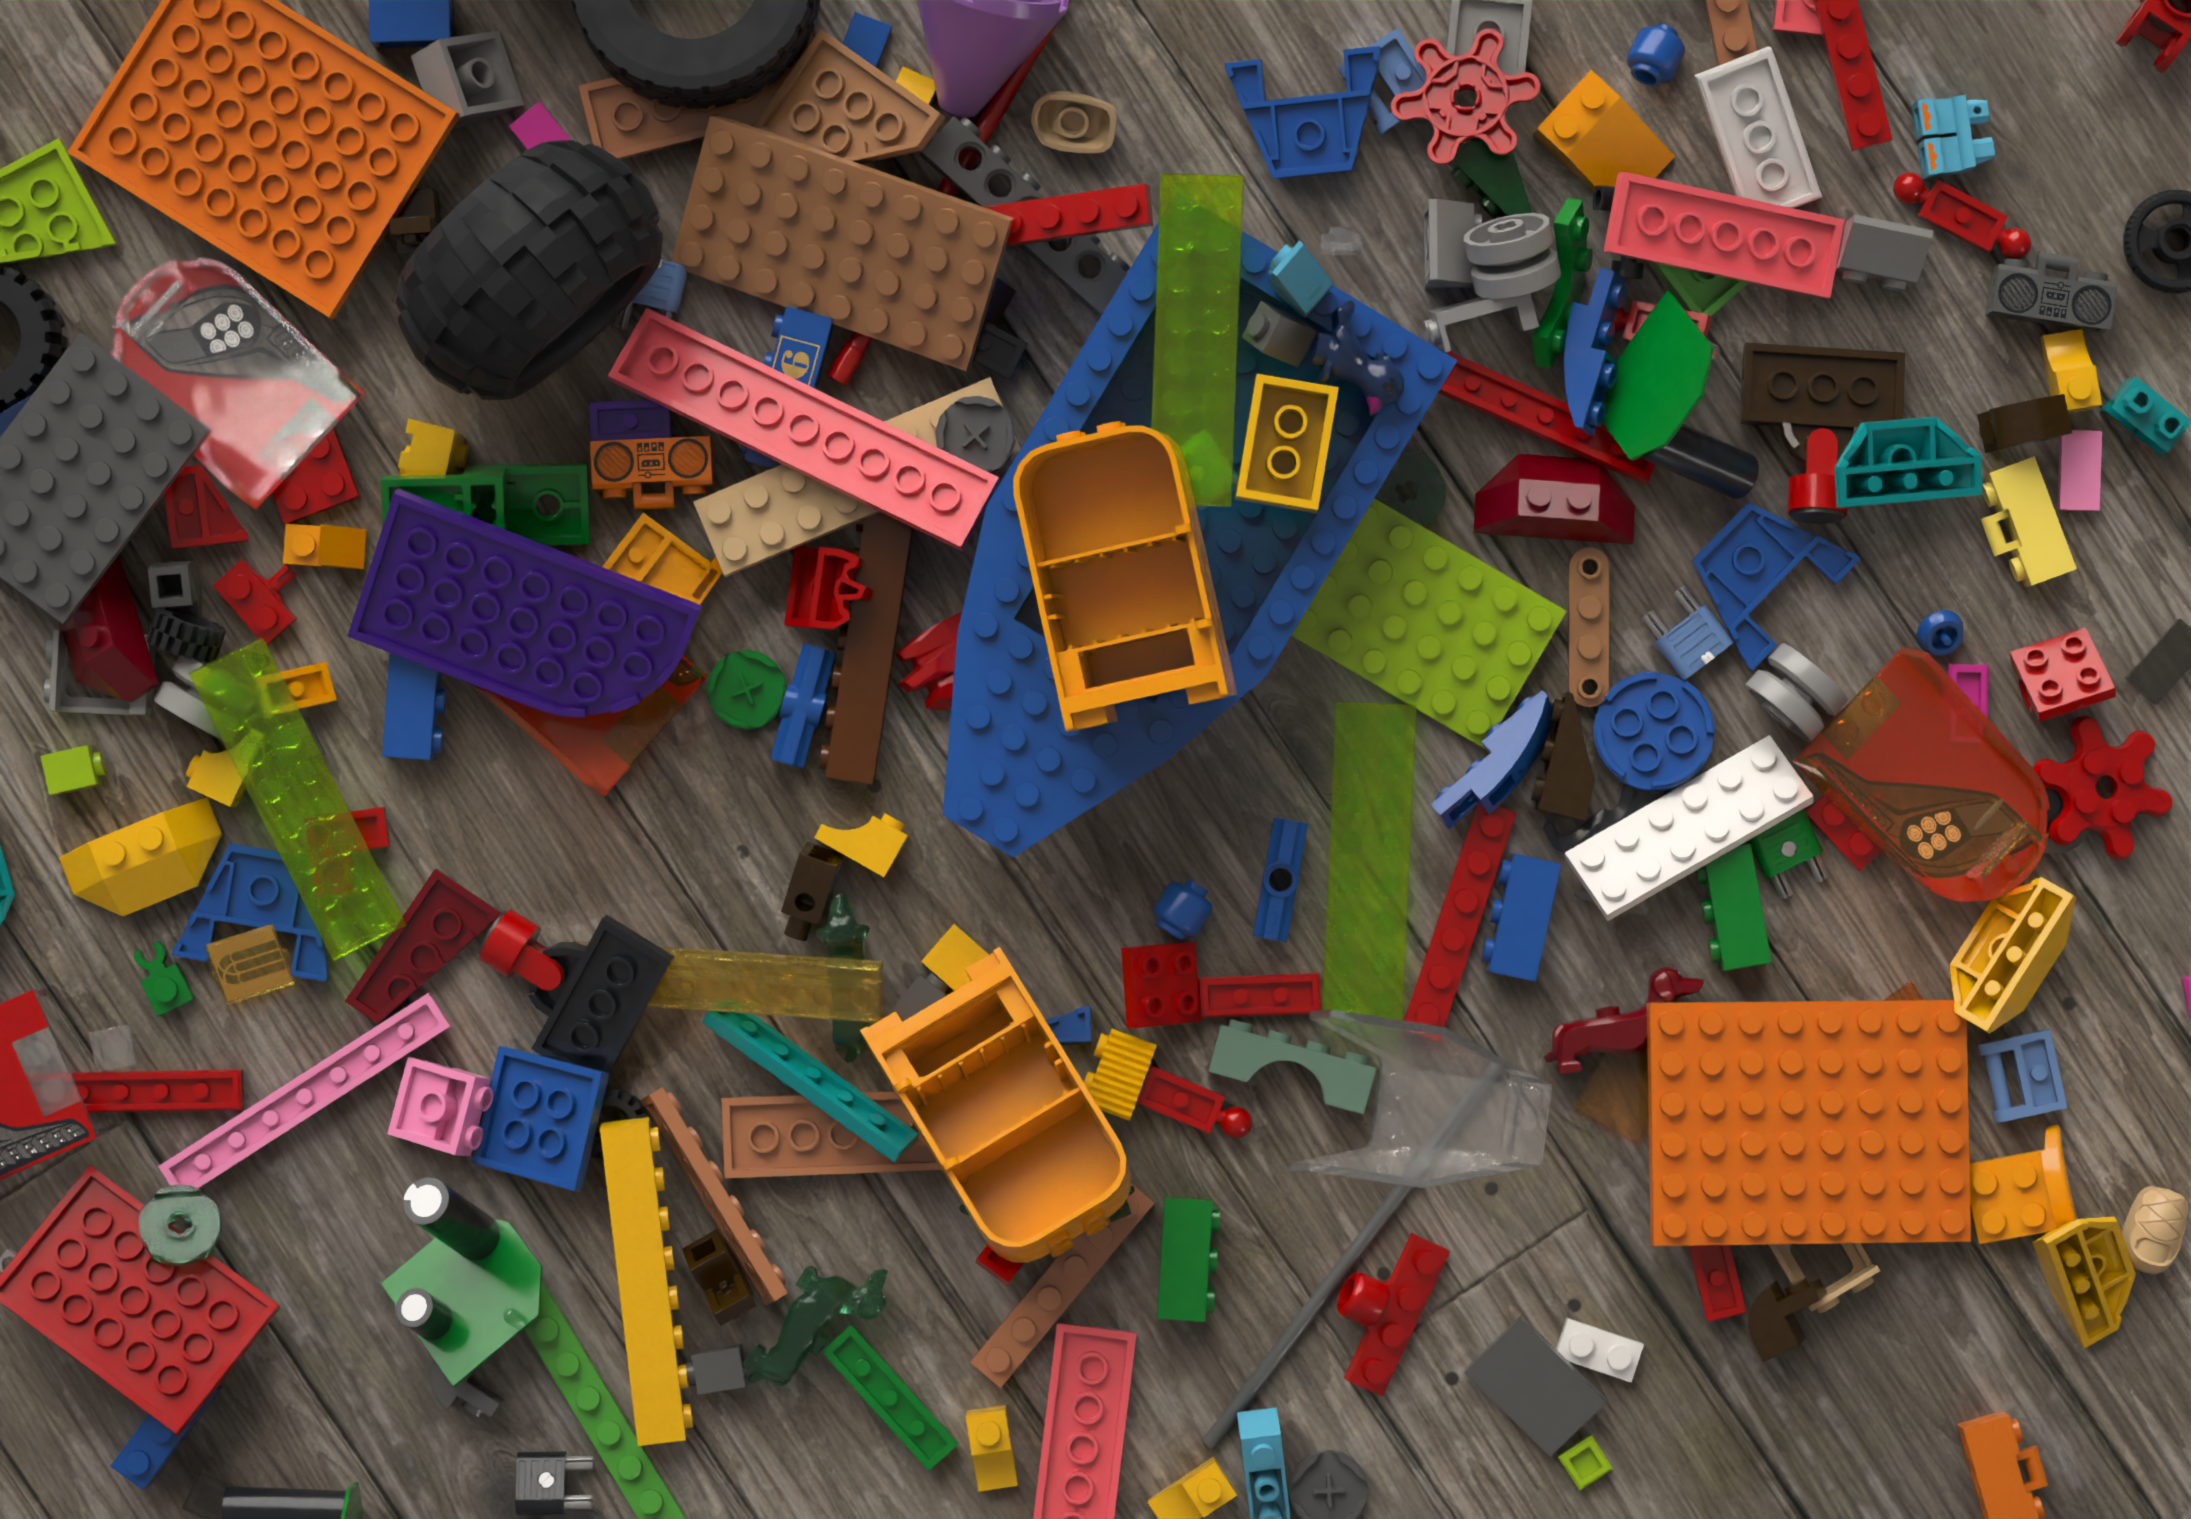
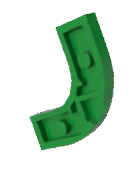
M1567 198L1553 222L1561 277L1555 283L1551 301L1539 322V327L1532 334L1535 364L1538 367L1551 369L1558 355L1564 353L1573 302L1580 303L1585 273L1590 270L1592 265L1593 252L1592 249L1587 248L1589 219L1584 216L1583 200Z

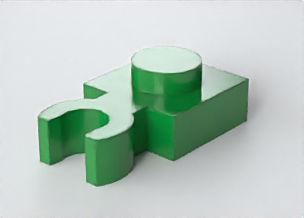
M156 941L153 943L157 952L154 961L146 960L141 950L134 952V959L141 968L147 969L150 976L140 980V983L157 1017L196 998L179 963L167 967L165 963L167 959L166 947L162 942Z

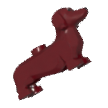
M1672 967L1660 968L1650 975L1647 1000L1641 1008L1621 1013L1619 1006L1595 1009L1596 1017L1573 1020L1558 1025L1552 1033V1050L1543 1058L1545 1062L1549 1063L1556 1060L1559 1074L1582 1071L1581 1062H1579V1059H1575V1057L1587 1055L1591 1051L1627 1055L1640 1053L1647 1049V1003H1677L1678 998L1699 992L1704 981L1703 979L1683 977L1677 969Z

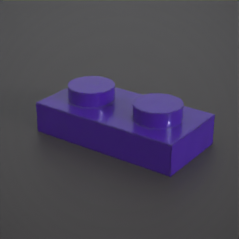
M651 400L589 402L591 441L672 438L671 410Z

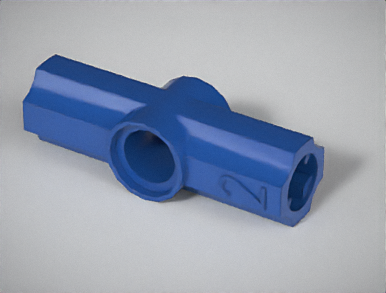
M803 643L792 684H788L781 706L779 718L782 720L776 734L770 759L804 769L815 728H819L828 696L825 692L831 678L836 652Z
M1273 818L1252 936L1287 942L1296 889L1299 884V872L1308 827L1307 823ZM1283 868L1290 873L1291 884L1287 890L1278 892L1270 886L1269 876L1273 870Z

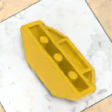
M206 797L161 812L92 840L59 857V860L74 895L124 917L198 887L223 836V832L210 800Z
M2042 877L2031 881L2029 884L2013 888L1992 897L1950 963L1955 1013L1990 1034L2023 1012L2067 944L2076 897Z
M2113 1216L2076 1219L2061 1225L2032 1242L2050 1293L2080 1345L2085 1349L2117 1331L2122 1320L2120 1314L2128 1301L2136 1273L2116 1218Z

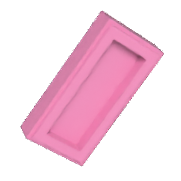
M2072 430V434L2060 436L2057 510L2100 511L2102 431Z

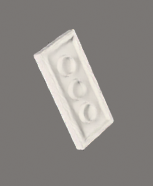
M1765 47L1694 75L1735 196L1789 208H1796L1822 198L1771 47Z

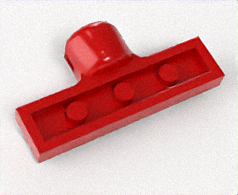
M1411 1233L1394 1271L1387 1281L1377 1280L1362 1272L1353 1273L1345 1280L1338 1294L1337 1310L1345 1318L1363 1325L1365 1329L1344 1379L1380 1396L1384 1395L1450 1250Z

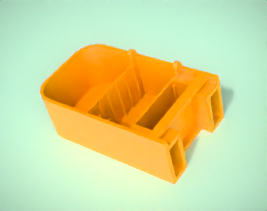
M1116 421L1096 426L1097 433L1086 435L1085 432H1080V430L1056 435L1057 442L1045 444L1030 451L1019 463L1013 478L1014 499L1066 732L1117 722L1118 719L1114 706L1116 703L1186 688L1189 705L1237 695L1185 457L1180 446L1171 437L1143 425L1126 426V423Z
M999 946L993 950V953L965 969L970 980L967 984L903 1022L895 1011L872 1026L864 1027L860 1032L869 1050L986 1243L998 1256L1006 1260L1028 1263L1042 1258L1051 1253L1052 1257H1057L1074 1245L1071 1241L1073 1238L1083 1232H1086L1087 1236H1091L1108 1225L1106 1218L1113 1215L1123 1206L1131 1190V1172L1120 1140Z

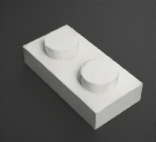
M1566 1317L1556 1349L1569 1362L1632 1382L1644 1344Z

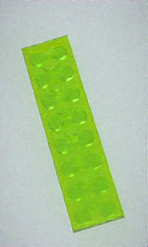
M1161 173L1151 429L1168 435L1180 446L1187 463L1196 506L1232 507L1244 176Z
M261 637L189 672L188 674L333 961L405 926L406 923L264 639Z

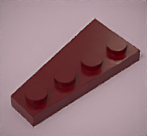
M435 869L345 1002L377 1024L381 1023L488 928L502 912L439 869Z

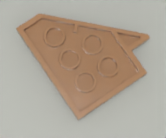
M820 29L753 127L847 160L864 164L922 151L946 117Z

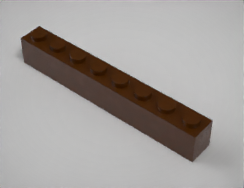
M881 512L856 522V531L863 533L860 548L853 547L852 549L853 555L862 558V566L856 572L855 582L872 589L873 593L871 599L849 601L848 627L841 626L837 650L844 651L842 667H834L831 685L832 690H838L836 706H828L825 729L832 730L830 746L822 745L819 769L826 770L825 778L869 785L875 784L914 528Z

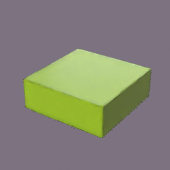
M1591 1434L1557 1455L1579 1491L1613 1470Z

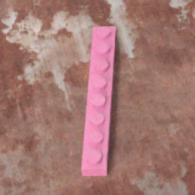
M429 992L162 1163L158 1168L178 1199L182 1200L452 1025L431 992Z

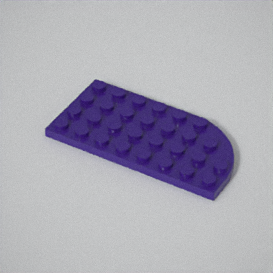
M397 489L393 494L347 636L532 708L566 717H586L588 714H601L611 711L613 714L641 702L643 698L651 694L659 686H662L673 673L686 651L702 605Z

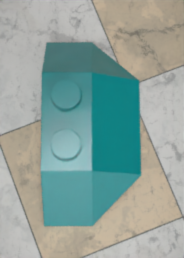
M1937 417L1863 422L1835 465L1836 507L1982 495L1981 454L1973 447H1969Z

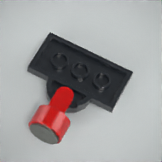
M512 909L509 911L505 910L489 929L481 943L478 955L481 962L507 978H511L516 973L529 981L530 993L527 994L538 1010L548 1016L531 1049L542 1056L609 1073L610 1076L675 956L608 915L601 919L587 946L577 942H559L546 948L537 942L541 931L540 926Z

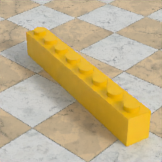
M649 1117L603 1122L600 1126L637 1445L644 1446L686 1441V1428H693L691 1404H683L682 1389L689 1388L686 1364L679 1365L677 1350L684 1349L682 1325L674 1326L672 1310L679 1309L677 1285L669 1286L668 1271L675 1270L672 1246L665 1247L663 1231L670 1230L668 1207H660L658 1191H665L663 1167H655L654 1152L661 1151L658 1127L651 1128Z

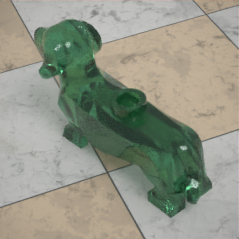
M838 894L833 897L826 927L817 929L816 935L823 946H826L833 1044L836 1051H847L844 1060L849 1063L858 1057L862 1049H869L860 1030L866 1026L870 1027L865 939L870 928L868 925L857 924L849 899L844 894Z
M812 1265L806 1267L795 1284L804 1291V1294L794 1300L788 1309L777 1344L770 1348L768 1354H766V1347L762 1344L754 1346L742 1364L744 1367L754 1371L747 1379L750 1384L764 1379L777 1386L787 1385L799 1371L809 1354L812 1353L817 1357L830 1338L824 1332L838 1314L847 1313L868 1321L879 1317L887 1305V1297L882 1289L888 1271L883 1268L874 1270L865 1283L859 1287L843 1276L819 1277L817 1268Z

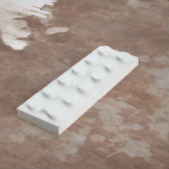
M1769 735L1565 852V860L1606 920L1609 921L1813 803V795Z

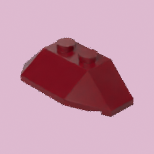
M1517 454L1475 493L1473 533L1633 545L1635 505L1604 466L1585 458Z
M118 555L68 623L62 624L59 621V624L63 631V637L76 681L125 702H134L157 687L159 683L120 555Z

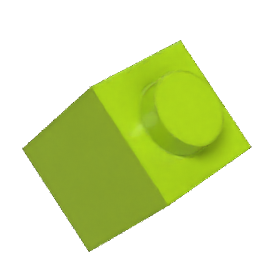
M85 745L40 756L49 795H61L104 785L102 776L107 775L106 762L103 753L96 752L95 746Z

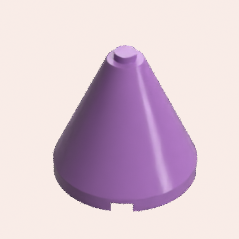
M917 0L940 108L945 110V115L950 119L955 116L959 121L963 117L968 119V117L977 116L1064 16L1070 0Z

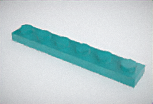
M728 995L707 1011L702 1023L713 1030L718 1037L728 1041L742 1051L750 1060L764 1067L783 1084L793 1088L815 1107L823 1110L841 1123L845 1129L855 1133L873 1146L878 1153L895 1162L914 1145L919 1133Z

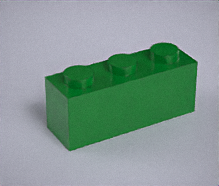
M1741 844L1695 871L1698 885L1704 884L1707 900L1701 901L1704 923H1711L1714 939L1708 940L1710 959L1712 964L1718 963L1719 970L1722 971L1772 963L1751 844Z
M1164 1196L1157 1319L1205 1322L1206 1313L1214 1312L1215 1289L1208 1288V1272L1216 1273L1218 1249L1210 1248L1211 1232L1219 1233L1220 1209L1213 1208L1212 1199Z

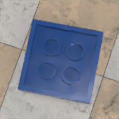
M499 1045L489 1087L493 1090V1101L489 1109L483 1113L480 1126L483 1129V1139L480 1146L474 1152L472 1163L565 1189L582 1191L609 1073Z

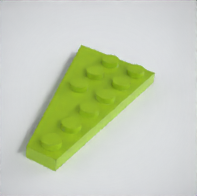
M60 138L0 169V265L118 245L71 155L67 153L68 150L64 142Z

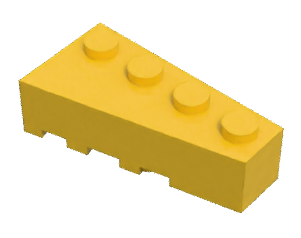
M408 418L405 433L413 434L411 446L407 445L405 450L401 451L398 468H400L399 476L456 475L458 467L464 468L469 451V445L464 444L465 436L453 429Z

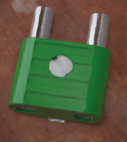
M1804 808L1748 840L1765 878L1771 877L1780 899H1787V896L1790 897L1793 894L1784 871L1800 863L1808 862L1817 882H1822L1823 879L1826 880L1829 877L1819 855L1823 852V849Z

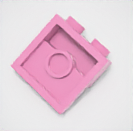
M408 1057L387 1134L449 1154L471 1156L472 1150H476L483 1139V1129L479 1127L482 1111L488 1110L493 1101V1090L489 1088L491 1078L458 1068H449L420 1058Z

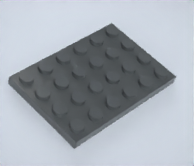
M79 332L0 437V577L62 624L68 623L212 432L209 427L81 332Z

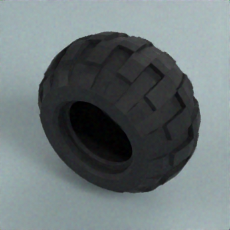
M574 140L543 142L525 151L503 166L470 193L432 230L409 258L400 273L396 295V305L401 312L398 317V324L415 358L437 381L460 394L465 393L469 395L474 393L482 400L513 399L545 380L600 334L638 295L657 270L661 260L663 233L657 226L660 219L658 216L659 211L647 186L626 163L599 146L593 144L582 145Z

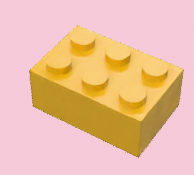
M1263 374L1256 375L1235 500L1311 513L1318 511L1339 387Z

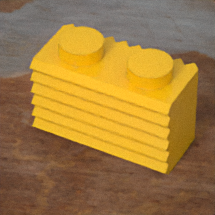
M1111 1028L1109 1036L1101 1033L1093 1056L1100 1058L1096 1072L1087 1071L1084 1079V1084L1101 1111L1130 1121L1157 1046L1156 1043Z

